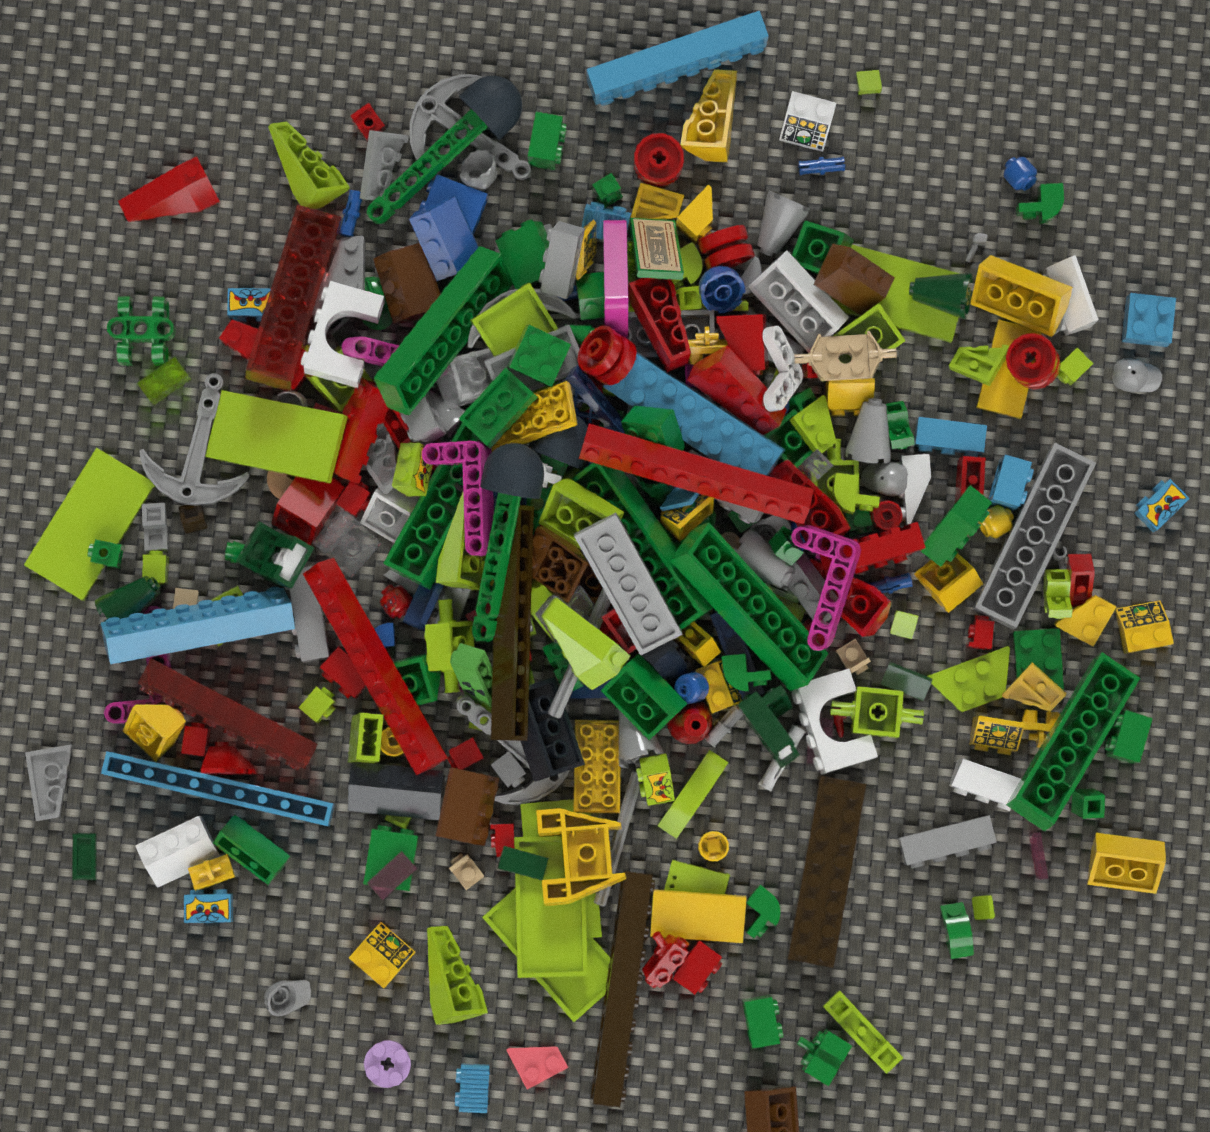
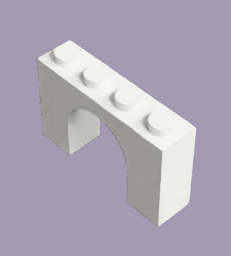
M330 281L329 287H324L321 297L324 303L322 309H317L314 322H317L315 331L311 330L308 343L311 345L309 351L304 352L301 365H304V372L306 374L358 388L365 367L364 361L339 354L331 349L326 341L327 331L336 320L343 317H356L378 324L385 303L384 296Z
M850 669L813 679L807 686L792 691L793 700L796 705L799 704L801 711L799 713L800 722L803 727L806 726L808 735H806L808 746L810 749L813 748L815 754L813 758L817 771L820 770L821 775L878 757L871 735L848 742H837L829 738L820 726V711L828 700L856 691Z

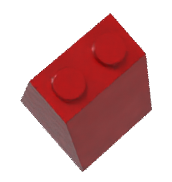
M766 314L716 316L717 323L729 347L755 375H762L763 370H768V349L763 341V331L767 327Z
M295 477L278 501L271 524L285 533L312 545L336 507V502L345 487L335 478H332L330 484Z

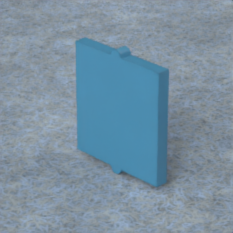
M674 487L660 508L662 511L692 505L699 493Z

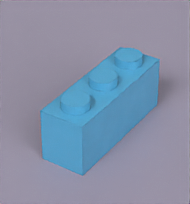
M918 417L914 436L915 445L913 447H919L918 451L932 452V449L941 450V454L955 455V452L964 453V456L978 457V455L984 453L987 425Z

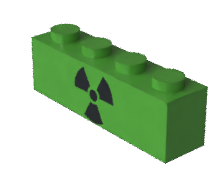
M460 643L457 650L451 655V666L464 694L470 696L475 704H480L491 713L493 668L484 650Z

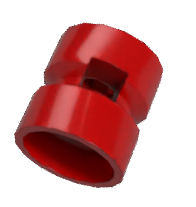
M888 500L880 502L878 508H874L870 515L873 528L880 533L897 528L903 516L899 505Z

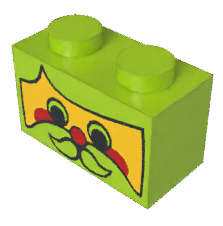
M420 442L401 443L392 487L407 497L426 496L432 464H427L422 459V450L425 446Z
M667 754L639 758L640 768H637L636 771L638 781L643 782L639 784L641 798L646 797L648 806L675 801Z

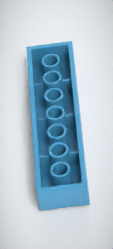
M757 11L588 68L586 70V80L595 105L601 104V106H605L614 102L613 99L621 96L623 99L635 95L636 91L642 89L650 91L657 87L656 84L662 82L670 84L677 81L680 76L687 75V77L698 74L701 69L707 67L709 70L721 66V62L727 60L735 62L742 59V55L751 53V55L759 54L764 51L763 48H766L769 36L761 13Z
M638 352L636 353V360L632 369L624 379L612 386H603L632 407L643 406L674 409L683 440L712 460L769 476L785 452V449Z
M271 587L267 591L259 593L250 591L238 597L225 596L217 601L203 600L191 606L181 604L176 606L175 609L170 610L156 609L149 614L134 613L123 619L113 617L107 619L106 622H101L104 646L110 664L295 629L291 602L284 588Z

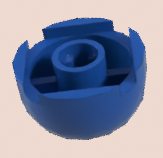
M726 266L710 268L700 279L698 287L704 306L708 310L718 311V313H726L738 307L742 302L743 293L745 294L746 291L744 282L734 269Z

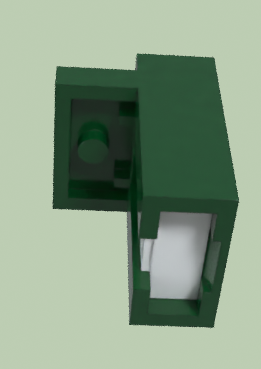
M258 521L236 562L270 583L293 588L314 547L295 536L279 533Z
M781 685L777 688H771L762 698L757 691L744 696L738 707L745 721L780 769L799 757L800 755L794 747L793 740L777 720L793 708L784 688Z

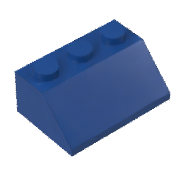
M456 196L415 211L409 218L437 281L457 274L478 248Z

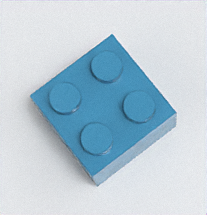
M1130 293L1126 297L1122 342L1168 347L1172 343L1176 298Z
M1004 455L999 460L988 498L992 502L991 505H1000L1004 509L1009 508L1011 511L1021 507L1022 504L1024 505L1027 497V491L1024 488L1031 481L1034 469L1030 468L1032 462L1009 455Z

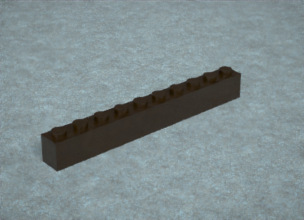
M519 506L500 611L495 620L497 621L493 641L491 740L527 741L534 506ZM505 511L503 514L504 522L508 520L507 511ZM500 534L498 541L500 546L503 544L504 541L503 534Z
M623 870L622 873L626 874V879L620 882L610 964L608 967L606 992L604 995L590 1094V1103L619 1108L621 1102H625L626 1088H623L624 1079H628L629 1065H626L627 1056H631L633 1043L629 1041L631 1032L634 1033L636 1019L633 1018L634 1009H637L639 1005V995H636L637 986H641L642 972H639L640 963H644L646 950L642 948L643 941L647 940L649 926H646L647 916L650 917L652 912V903H649L650 893L653 894L655 890V880H652L653 875Z

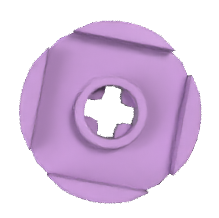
M384 1040L375 1044L365 1056L364 1068L366 1076L375 1085L391 1088L399 1085L406 1079L411 1069V1059L408 1052L400 1043L392 1040ZM387 1057L391 1058V1063H394V1067H390L388 1071L384 1070V1066L381 1065V1061H385Z

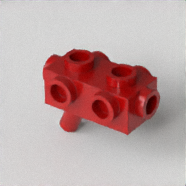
M657 931L652 937L658 946L654 949V954L642 968L647 984L653 988H662L664 984L671 980L675 969L685 962L689 953L687 950L689 943L680 936L676 938L671 934L665 939L661 932Z

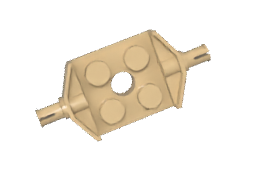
M867 331V334L830 337H821V334H818L808 354H794L795 364L809 363V366H812L821 381L873 378L883 358H897L896 348H880L870 331ZM843 354H848L852 360L847 364H843L839 361V357Z

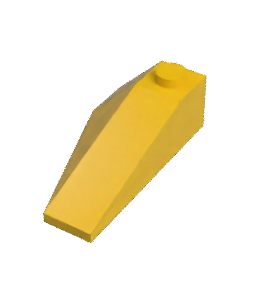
M714 69L703 89L700 100L694 105L690 118L683 125L681 147L704 161L728 162L737 71Z

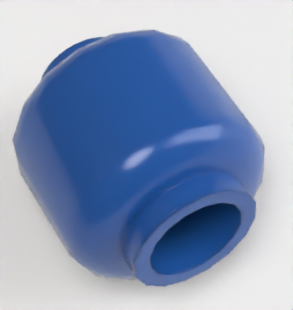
M1013 157L1006 162L1003 176L1015 190L1026 191L1036 183L1037 170L1026 157Z
M694 672L680 676L675 682L674 688L687 704H692L705 699L708 695L709 684L702 674Z

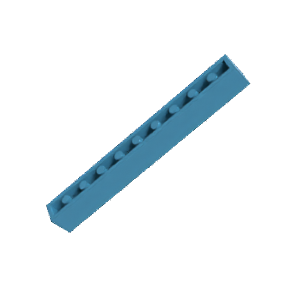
M106 751L101 774L324 826H330L335 804L108 751Z

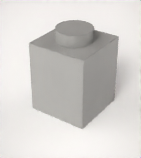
M510 751L491 764L507 787L512 785L515 788L525 781L523 776L526 772Z

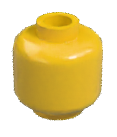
M995 505L987 510L990 513L982 523L978 522L981 525L982 533L986 537L990 536L996 539L1011 531L1014 516L1009 508L1004 509L1000 505Z

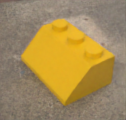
M135 705L122 731L157 762L175 744L186 720L179 710L173 709L169 705Z
M1096 833L1091 848L1087 885L1156 894L1166 863L1165 842Z

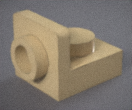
M856 639L836 650L845 668L850 669L851 673L855 672L856 675H859L868 669L866 664L871 661L867 658Z
M459 854L450 861L452 864L449 868L450 871L453 872L465 890L484 877V874L468 854L465 856Z

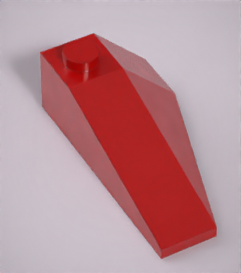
M197 156L174 167L118 201L128 222L154 219L168 215L175 216L189 212H201L220 202Z
M787 459L773 468L770 473L771 477L814 489L804 524L795 522L797 527L811 525L840 536H844L851 529L841 509L790 460ZM802 530L801 534L805 542H807L809 534L807 531ZM824 537L822 546L824 548L831 546L830 540Z
M811 559L812 564L823 579L826 580L822 563ZM853 577L841 617L862 637L875 635L888 618L891 601L875 586ZM832 589L837 598H839L838 592Z
M215 742V746L208 748L201 766V773L210 775L258 774V769L235 747L229 746V742Z

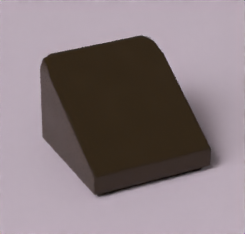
M183 505L178 507L181 523L186 534L208 527L202 505Z

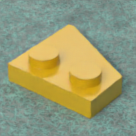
M640 183L631 218L663 220L677 218L684 195Z
M1094 595L1086 600L1083 605L1077 606L1072 610V618L1058 619L1054 625L1094 646L1116 606Z
M1032 662L1007 688L1002 697L1020 701L1022 704L1037 706L1040 709L1051 712L1067 693Z

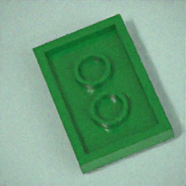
M505 367L459 417V420L491 449L538 397Z
M1060 628L1013 631L1016 679L1033 662L1064 691Z

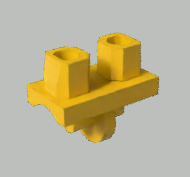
M709 326L704 327V333H695V340H688L691 350L690 363L695 364L703 359V354H712L728 345L726 339H719L718 333H710Z
M1024 710L1022 722L1025 723L1024 730L1037 731V734H1028V740L1036 741L1037 748L1041 747L1047 735H1044V732H1050L1060 715L1059 712L1047 711L1044 724L1037 723V710Z
M227 854L188 868L195 891L235 877Z

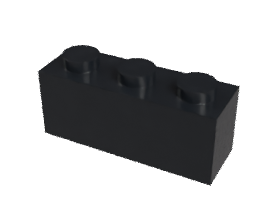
M670 640L643 654L642 657L675 690L674 686L677 679L684 674L693 673L692 670L695 667L686 659L687 657L678 648L679 646L673 640Z

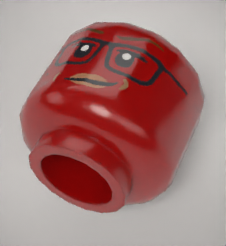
M390 584L381 592L383 597L379 603L391 618L398 617L401 619L406 615L413 598L404 586L397 585L394 587Z

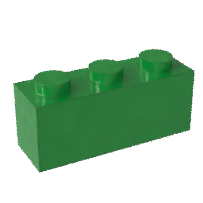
M236 815L221 829L213 842L215 846L267 885L283 869L290 857L283 849L276 846L263 834L256 831L246 821Z

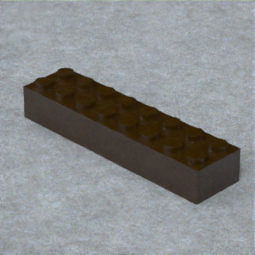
M819 776L786 955L788 960L834 968L866 784L826 776Z

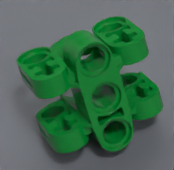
M119 296L117 304L119 317L109 320L106 327L107 332L113 339L122 341L117 343L118 363L121 366H133L132 348L135 347L132 343H152V363L155 366H168L169 353L166 342L173 339L176 334V327L169 320L168 299L166 297L154 296L152 300V316H133V298L131 296ZM117 324H123L122 333L114 334L113 328ZM165 324L170 325L169 333H167V327ZM139 325H147V331L144 334H136V328Z

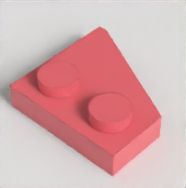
M557 1046L512 1047L506 1049L527 1090L568 1068Z

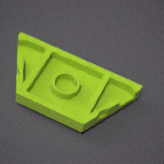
M1009 646L927 677L933 679L931 684L962 713L1002 698V694L1006 691L1010 648Z

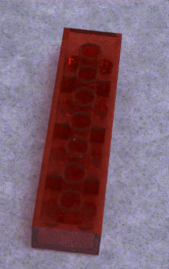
M297 204L246 367L247 380L291 391L341 228L340 216Z
M151 658L138 681V684L141 685V691L151 696L154 692L161 695V701L172 707L175 703L183 706L182 712L192 717H195L196 714L204 717L202 722L213 728L217 724L224 727L223 733L235 739L239 735L245 738L243 743L255 749L258 746L265 748L264 753L276 760L280 756L286 759V765L296 770H299L300 767L306 769L318 745Z

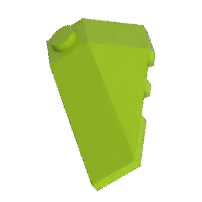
M288 122L272 123L268 126L292 193L304 211L322 208L350 189L339 170L334 166L329 167L321 159L323 155L319 151H312L306 145L307 140Z
M462 492L438 559L436 583L454 588L480 590L485 556L470 555L466 551L464 495ZM478 494L477 502L479 503L480 495ZM480 517L478 519V526L481 524ZM481 541L478 544L479 549H481Z
M554 597L541 616L553 638L560 645L564 658L569 661L573 674L591 690L616 676L630 657L618 644L556 597Z
M448 926L427 928L430 1004L435 1024L456 1023L487 1014L488 1011L482 989L479 984L475 985L469 974L471 969L469 965L465 966L459 955L460 948Z

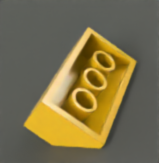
M990 255L979 264L971 305L1052 337L1068 308L1073 287Z

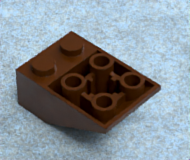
M537 526L533 535L532 577L566 603H569L589 562L575 545L546 527Z

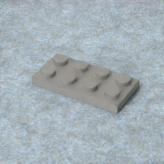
M570 325L548 333L571 344L555 381L567 377L570 370L578 365L579 347ZM515 348L483 361L491 381L506 367L531 391L546 386L507 367Z

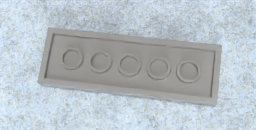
M617 513L574 534L576 541L640 655L682 635L679 625Z

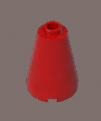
M702 701L687 704L667 723L670 734L677 741L685 744H695L702 741L711 731L713 723L712 714L707 705ZM696 721L695 725L692 727V722Z

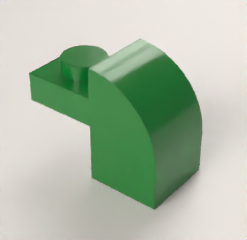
M1063 183L1040 184L1037 188L1038 202L1019 203L1016 206V216H1022L1024 220L1035 219L1039 215V224H1045L1054 219L1064 203Z
M904 401L885 404L887 408L890 447L892 449H905L908 446L915 445L914 436L909 427L908 410Z
M746 654L722 656L724 676L727 682L735 689L750 691L749 682H753V686L767 685V680H772L770 670L748 672Z
M758 885L746 901L747 905L759 913V916L745 932L753 939L756 936L761 937L768 929L766 925L768 921L776 926L781 913L776 897L763 886Z
M964 903L940 906L950 958L955 959L974 955L971 925Z

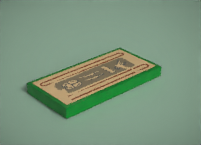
M630 218L629 226L637 277L683 280L684 271L675 220Z

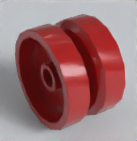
M664 133L651 134L643 138L637 145L634 153V171L643 184L657 188H666L674 184L681 175L684 164V152L680 143L672 136ZM656 159H661V164H657Z
M745 225L721 229L698 240L701 253L711 254L704 261L707 271L716 266L733 268L755 257L752 245L743 243L749 237Z
M600 326L588 334L582 342L577 361L583 371L594 376L603 384L612 386L619 383L630 372L636 360L637 350L632 341L621 336L611 327Z
M1035 333L1021 335L1011 343L1007 350V368L1015 380L1025 388H1044L1051 384L1059 374L1061 366L1059 354L1050 340L1043 335Z

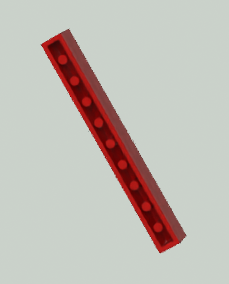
M593 424L588 425L579 459L804 524L808 515L814 490Z
M334 558L312 566L303 573V576L415 774L418 775L446 760L447 756Z

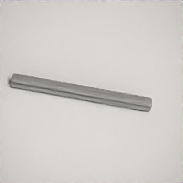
M602 589L588 620L598 630L603 622L601 616L607 613L611 604L604 589ZM570 663L548 711L551 716L556 718L561 717L578 679L573 674Z
M637 772L631 773L617 822L621 823L622 830L614 831L610 844L613 874H615L639 793V784L641 782L638 781ZM611 886L596 892L595 904L600 906L606 905Z

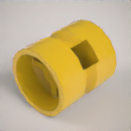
M389 727L384 729L381 737L382 752L392 757L402 756L404 752Z
M717 831L705 833L698 842L700 855L708 861L723 859L729 850L727 838Z

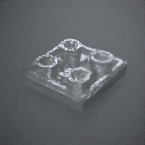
M475 351L454 358L437 380L448 411L475 401L488 387Z

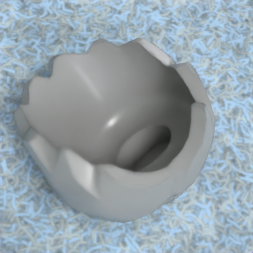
M476 149L474 152H470L461 165V181L466 186L479 191H485L497 177L495 157L488 150Z

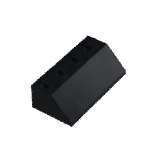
M555 677L529 685L527 741L520 742L534 782L585 765L566 708L560 718L553 717L548 713L559 689Z
M351 762L348 786V812L439 821L446 775L444 771L427 770L416 775L413 768Z

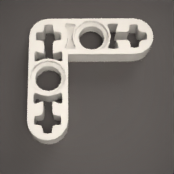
M771 326L764 329L763 341L779 374L764 394V405L769 412L782 410L803 379L802 369L799 364H795L794 353L782 329L779 326Z

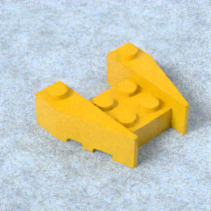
M561 808L536 810L539 836L562 835L565 878L542 880L545 906L570 904L626 879L625 873L613 874L609 831L622 830L620 822L575 813Z

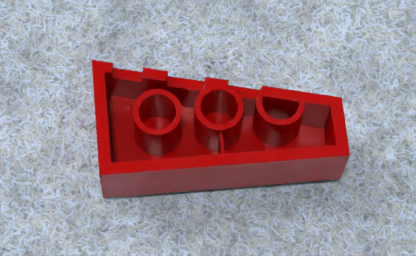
M640 278L629 283L628 300L666 372L687 364L691 350L672 279Z
M235 320L229 322L219 337L220 341L290 390L298 392L307 379L305 377L304 365H301L305 346Z
M728 345L695 363L687 378L688 382L762 435L779 427L787 409L785 407L782 410L769 412L765 408L763 399L768 388Z
M361 378L359 387H355L351 398L341 413L348 417L334 469L338 476L357 484L360 483L362 478L359 475L362 465L366 466L369 457L366 455L370 444H375L378 437L377 426L378 424H383L388 411V407L377 384L365 378Z
M918 522L911 523L902 528H893L879 533V535L875 533L862 537L859 540L854 539L861 548L855 574L868 571V566L874 565L875 569L887 566V561L893 560L894 564L908 560V555L925 549ZM845 545L843 549L844 554L847 557H851L853 553L852 548L849 545ZM819 554L827 577L832 558ZM838 567L837 576L839 578L845 577V570Z

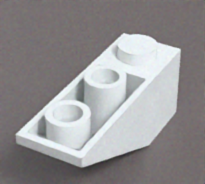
M929 454L901 456L900 462H897L902 464L908 473L907 487L902 494L898 495L899 498H903L901 510L903 514L902 521L905 522V526L911 524L930 481Z

